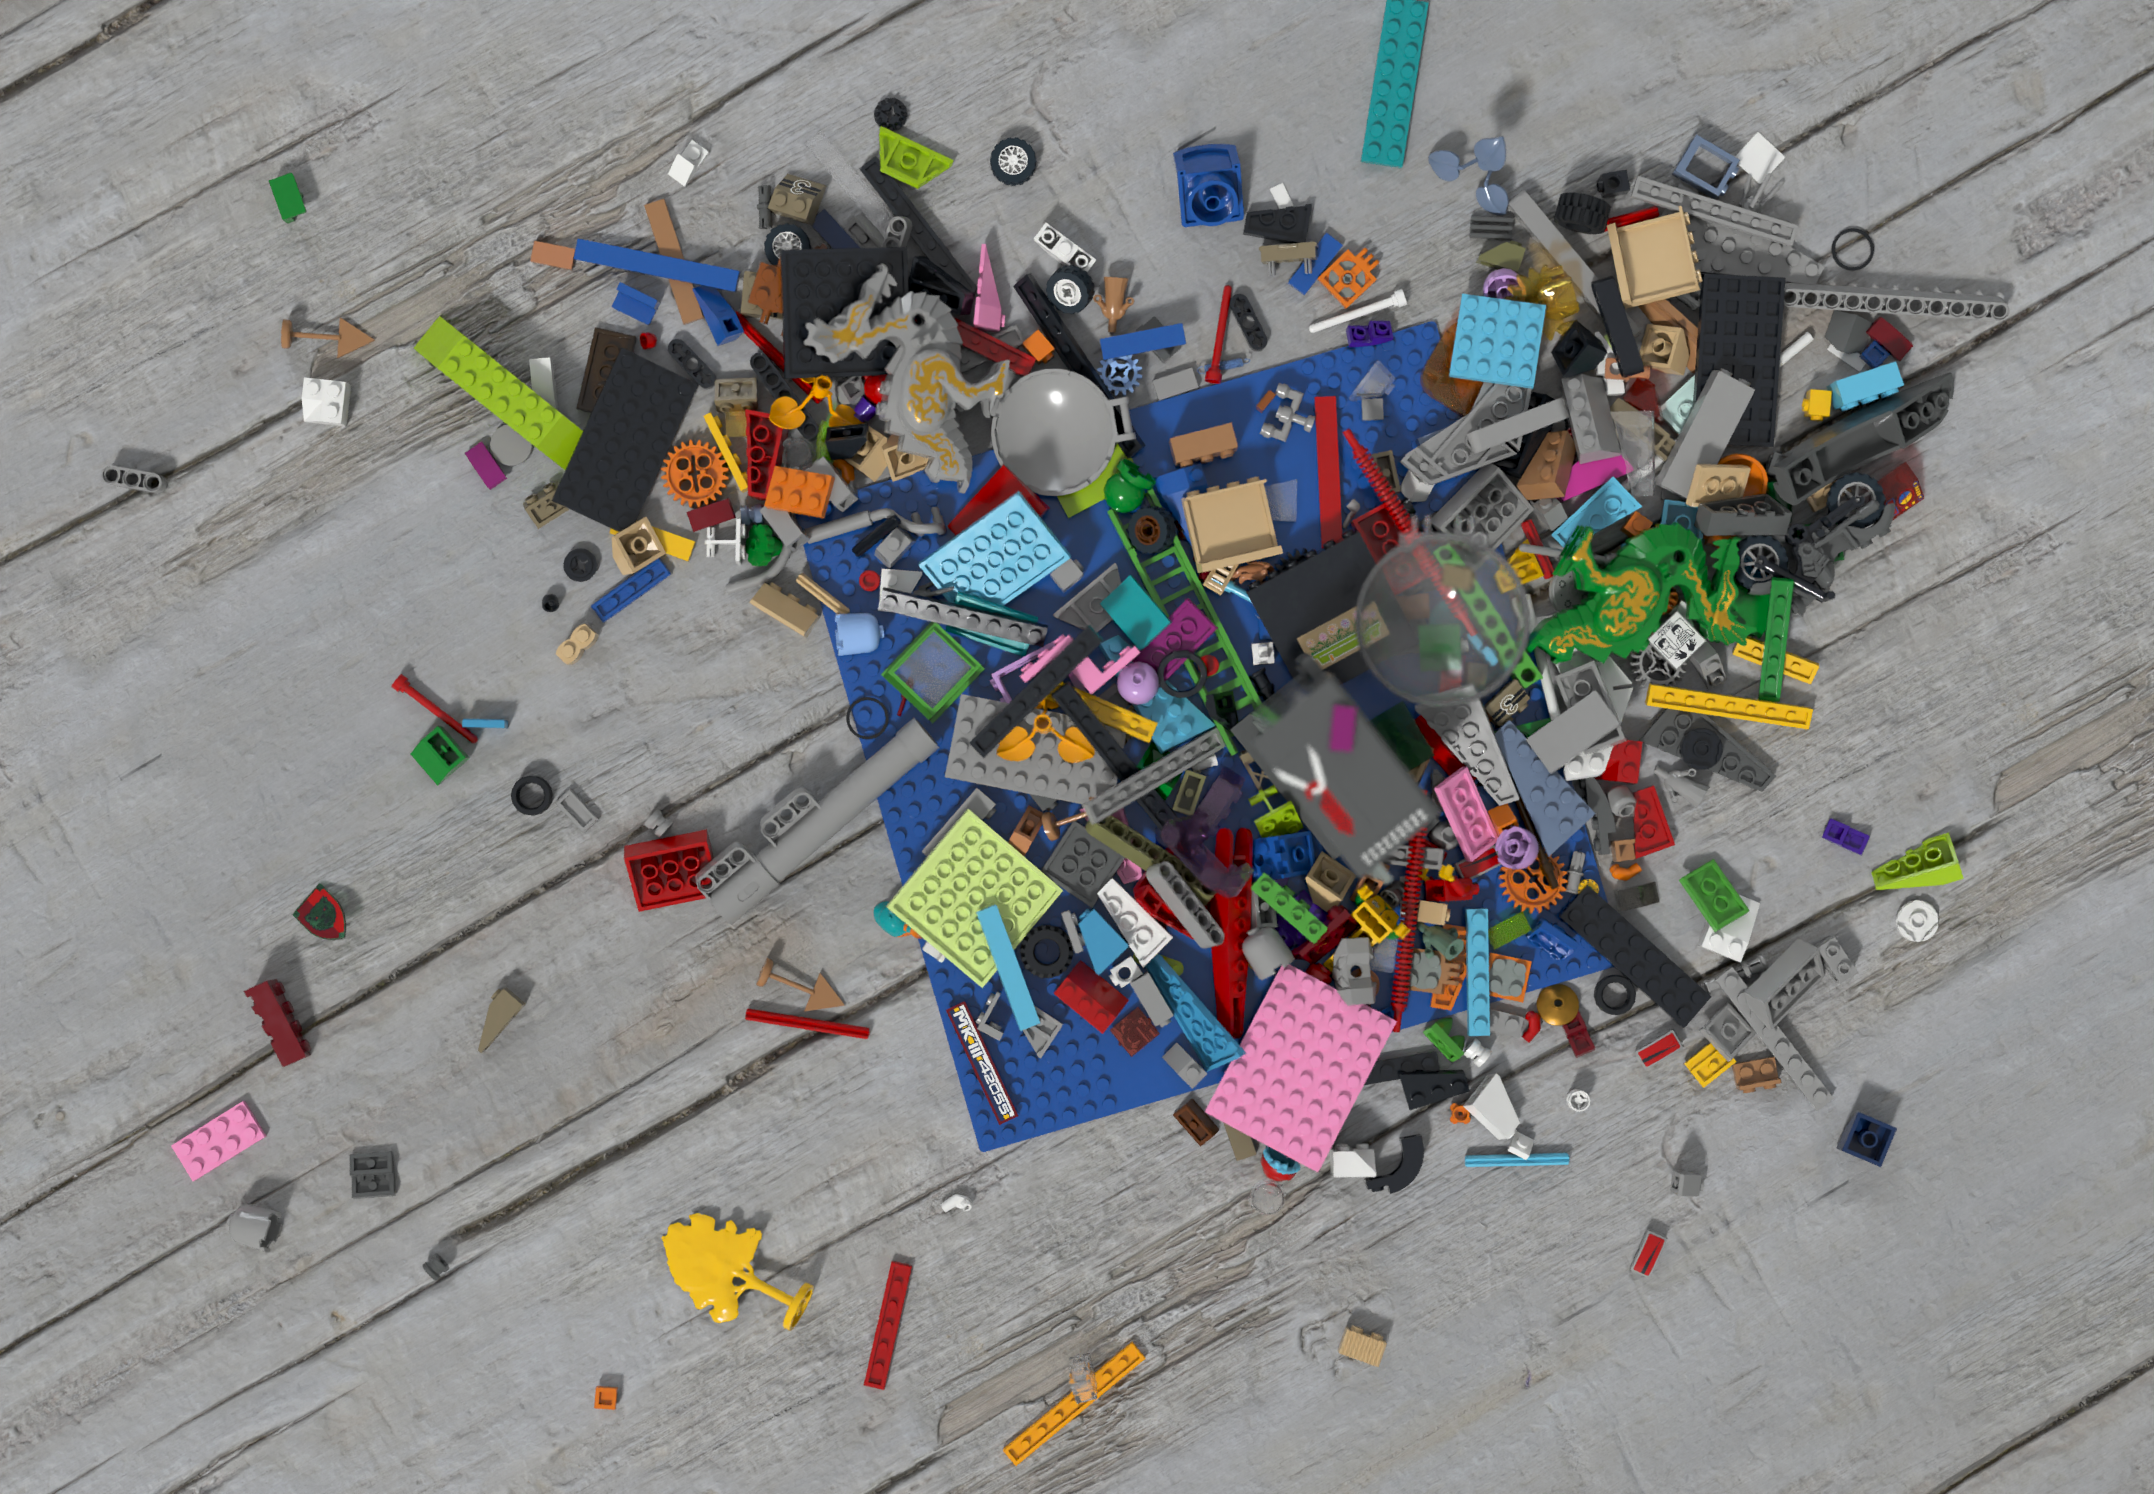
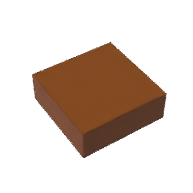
M1271 390L1268 391L1257 404L1256 410L1262 414L1276 394Z

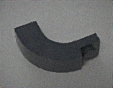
M1420 1134L1399 1138L1402 1152L1400 1164L1389 1174L1364 1179L1367 1189L1377 1192L1384 1190V1186H1387L1388 1192L1391 1194L1404 1189L1416 1178L1424 1159V1146Z

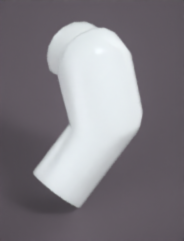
M954 1194L941 1203L940 1206L945 1213L954 1207L961 1208L963 1211H969L972 1208V1201L967 1196Z

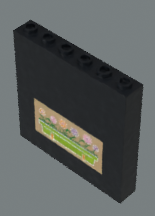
M1350 529L1341 535L1343 538L1337 541L1332 539L1324 543V548L1317 552L1315 549L1304 554V559L1298 562L1295 559L1287 563L1284 570L1280 572L1274 570L1267 574V579L1262 582L1256 580L1248 585L1249 589L1246 590V593L1292 678L1300 674L1295 668L1297 663L1294 660L1303 653L1310 654L1323 671L1332 674L1341 685L1418 644L1413 631L1358 530L1353 531V529Z

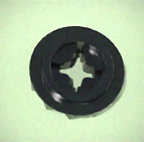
M885 98L878 102L874 109V118L879 127L882 126L891 131H896L902 128L907 121V109L903 102L896 98ZM893 106L894 113L898 116H892L888 122V116L884 112H889Z
M582 548L569 552L563 564L566 575L576 582L590 580L596 574L598 565L595 556L590 551ZM576 558L581 562L588 561L584 565L585 573L581 569H575L578 565Z

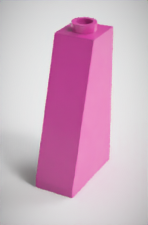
M1622 453L1621 456L1579 464L1578 461L1571 468L1565 497H1557L1556 499L1562 503L1605 484L1612 477L1617 479L1629 474L1635 468Z

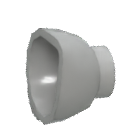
M1448 820L1437 823L1429 832V840L1441 849L1448 851L1455 849L1459 845Z

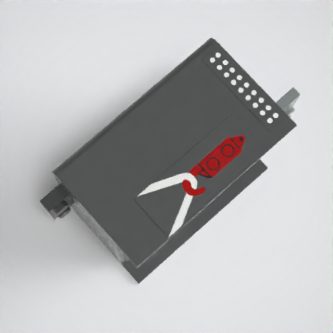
M1303 653L1294 660L1297 663L1295 668L1300 674L1233 726L1230 731L1285 800L1293 803L1298 816L1333 860L1341 855L1359 879L1368 874L1376 881L1379 879L1387 884L1393 878L1380 862L1435 819L1441 812L1335 677L1324 672L1310 654ZM1333 705L1356 707L1352 752L1329 750Z

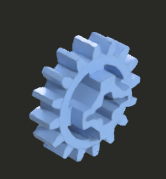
M1132 355L1108 359L1106 362L1101 360L1100 364L1103 368H1097V372L1102 373L1100 378L1110 392L1115 391L1116 397L1119 392L1126 396L1127 390L1133 393V385L1139 387V383L1136 380L1142 379V375L1138 374L1142 367H1136L1139 360L1135 359L1132 361ZM1116 360H1123L1128 363L1119 364ZM1109 365L1111 374L1106 378L1105 372ZM1117 369L1119 371L1125 370L1123 378L1120 376L1114 377ZM1133 369L1134 377L1130 382L1128 373ZM1120 383L1123 387H1115L1112 384Z

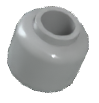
M1614 786L1606 795L1613 815L1626 817L1633 813L1636 807V799L1628 787Z

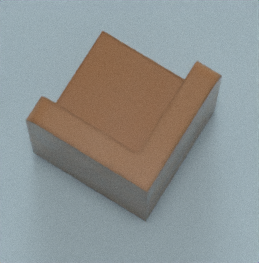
M1635 839L1610 841L1613 862L1635 860L1633 843H1636Z

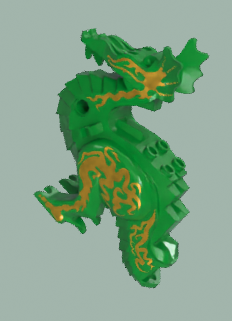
M1673 522L1672 525L1655 524V527L1641 530L1640 534L1625 540L1626 545L1615 553L1616 556L1603 569L1598 568L1592 553L1591 540L1594 534L1593 529L1590 526H1585L1584 528L1582 525H1577L1560 553V561L1552 574L1564 576L1571 571L1575 588L1590 592L1587 598L1581 600V604L1572 605V609H1562V612L1552 613V617L1545 618L1537 624L1529 635L1524 649L1530 654L1536 647H1539L1551 656V662L1554 664L1571 660L1574 648L1603 664L1611 652L1626 659L1631 651L1638 653L1640 650L1644 651L1649 645L1650 640L1648 638L1652 632L1655 633L1661 624L1659 620L1662 613L1667 612L1671 587L1675 585L1682 589L1686 600V619H1695L1699 623V633L1705 639L1708 638L1709 641H1714L1715 643L1721 641L1727 646L1734 642L1746 646L1747 636L1755 633L1757 629L1736 621L1739 610L1734 603L1739 592L1733 577L1740 563L1739 548H1737L1736 543L1741 539L1732 536L1728 539L1713 541V545H1717L1719 548L1713 551L1710 557L1719 560L1712 565V567L1716 568V571L1710 582V580H1707L1708 566H1705L1706 551H1703L1701 538H1697L1690 529H1685L1677 522ZM1675 552H1677L1676 560L1673 558Z

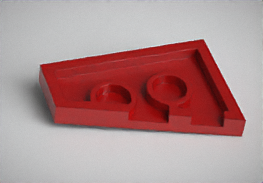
M1654 785L1633 792V796L1636 799V807L1633 811L1634 839L1636 842L1634 843L1635 859L1674 846L1675 842Z

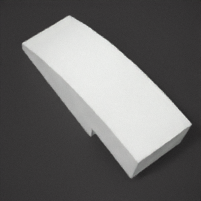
M1594 332L1593 334L1601 340L1607 351L1604 360L1594 369L1595 377L1603 376L1607 397L1622 396L1625 393L1623 380L1604 378L1606 358H1615L1613 351L1600 332ZM1617 363L1610 365V372L1614 375L1620 374Z
M529 359L532 390L558 410L553 359Z

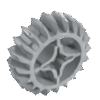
M1650 644L1644 651L1640 650L1638 654H1631V657L1636 659V662H1630V666H1636V669L1632 670L1631 674H1639L1634 679L1636 682L1643 679L1641 687H1645L1647 683L1665 686L1670 684L1672 687H1676L1677 684L1674 679L1682 681L1683 678L1679 673H1686V670L1681 668V666L1687 665L1686 661L1677 670H1673L1672 674L1669 673L1668 663L1665 660L1660 664L1661 669L1660 667L1653 668L1657 663L1656 658L1657 660L1664 658L1658 655L1656 651L1654 652ZM1645 653H1647L1649 666L1644 670L1642 661ZM1656 671L1661 676L1663 675L1666 680L1656 681L1648 677V675Z

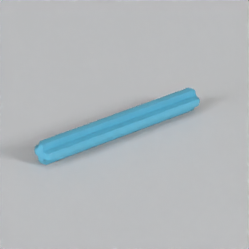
M1568 1153L1530 1154L1527 1160L1515 1154L1466 1155L1464 1159L1466 1167L1568 1165L1570 1161Z

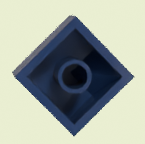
M1857 1111L1845 1127L1836 1149L1881 1167L1897 1128Z

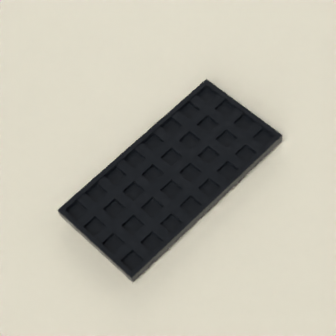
M1702 274L1703 282H1701L1693 407L1712 370L1720 371L1725 369L1732 373V378L1746 380L1750 383L1749 387L1755 389L1727 445L1774 447L1786 278Z
M621 348L551 501L617 532L635 523L698 384Z

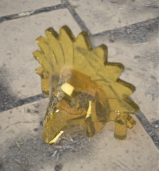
M1545 264L1540 274L1533 267H1530L1528 277L1520 274L1516 275L1519 285H1508L1507 289L1512 295L1503 298L1505 300L1546 305L1542 334L1544 333L1548 340L1553 339L1555 331L1564 336L1575 321L1564 323V318L1580 311L1579 302L1576 299L1572 277L1552 278V276L1564 273L1562 265L1549 268Z

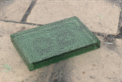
M1404 701L1369 721L1408 771L1436 756Z

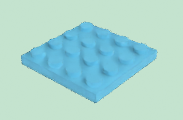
M1462 294L1449 377L1533 389L1546 305Z

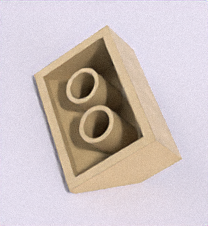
M772 582L770 585L764 583L749 603L807 638L820 618L816 614L818 610L808 604L805 607L798 603L800 599L790 593L788 596L780 592L782 588Z

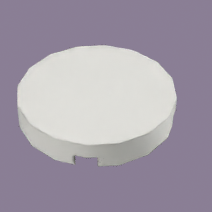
M1908 901L1900 907L1896 914L1897 930L1901 936L1909 941H1926L1938 929V913L1926 901Z

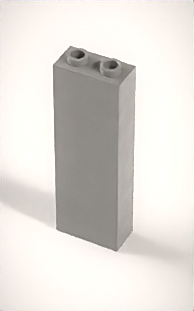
M1725 369L1720 371L1712 370L1654 484L1687 500L1696 465L1718 463L1755 392V389L1749 387L1750 383L1741 378L1738 380L1732 378V373Z

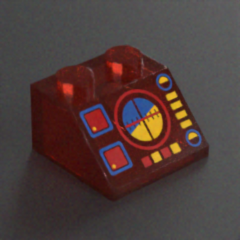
M1906 462L1899 464L1877 480V483L1882 486L1883 494L1885 495L1884 505L1895 503L1893 520L1924 499L1919 480Z

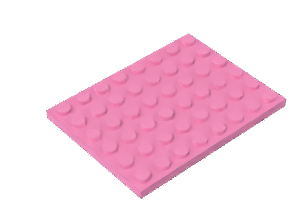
M1290 964L1285 968L1281 965L1240 1043L1241 1048L1246 1054L1230 1062L1205 1113L1318 1173L1397 1021L1365 1004L1347 1006L1335 988Z

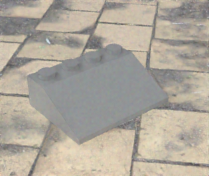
M1489 464L1481 467L1429 522L1444 539L1450 536L1464 559L1477 569L1534 508L1499 467Z

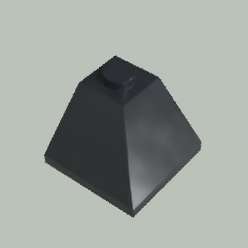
M1575 320L1551 353L1563 377L1568 378L1595 369L1604 360L1607 351L1600 339Z

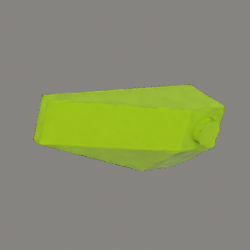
M1949 833L1928 838L1922 842V846L1915 850L1910 849L1905 852V856L1898 860H1891L1872 871L1871 874L1876 890L1945 885L1964 879Z

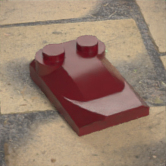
M1343 905L1332 906L1327 912V919L1323 922L1327 927V931L1315 944L1307 940L1293 949L1291 952L1295 958L1294 960H1305L1310 964L1317 963L1337 946L1342 938H1346L1356 930L1360 924Z

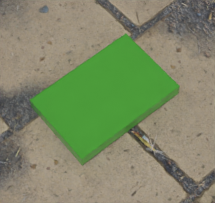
M1714 859L1679 880L1714 932L1719 931L1750 911Z

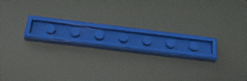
M577 239L574 260L731 292H737L741 273L737 270L583 239Z

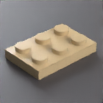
M1697 464L1686 504L1690 507H1699V503L1743 497L1751 468L1746 465Z

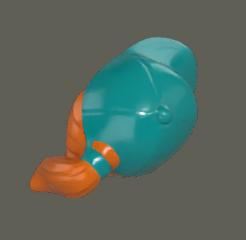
M889 901L881 902L875 906L874 918L886 933L893 937L912 935L914 938L923 939L886 907Z

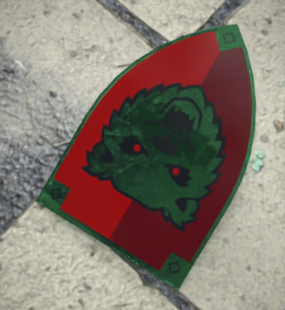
M319 883L292 915L316 937L326 940L344 939L346 937L344 910L338 900Z

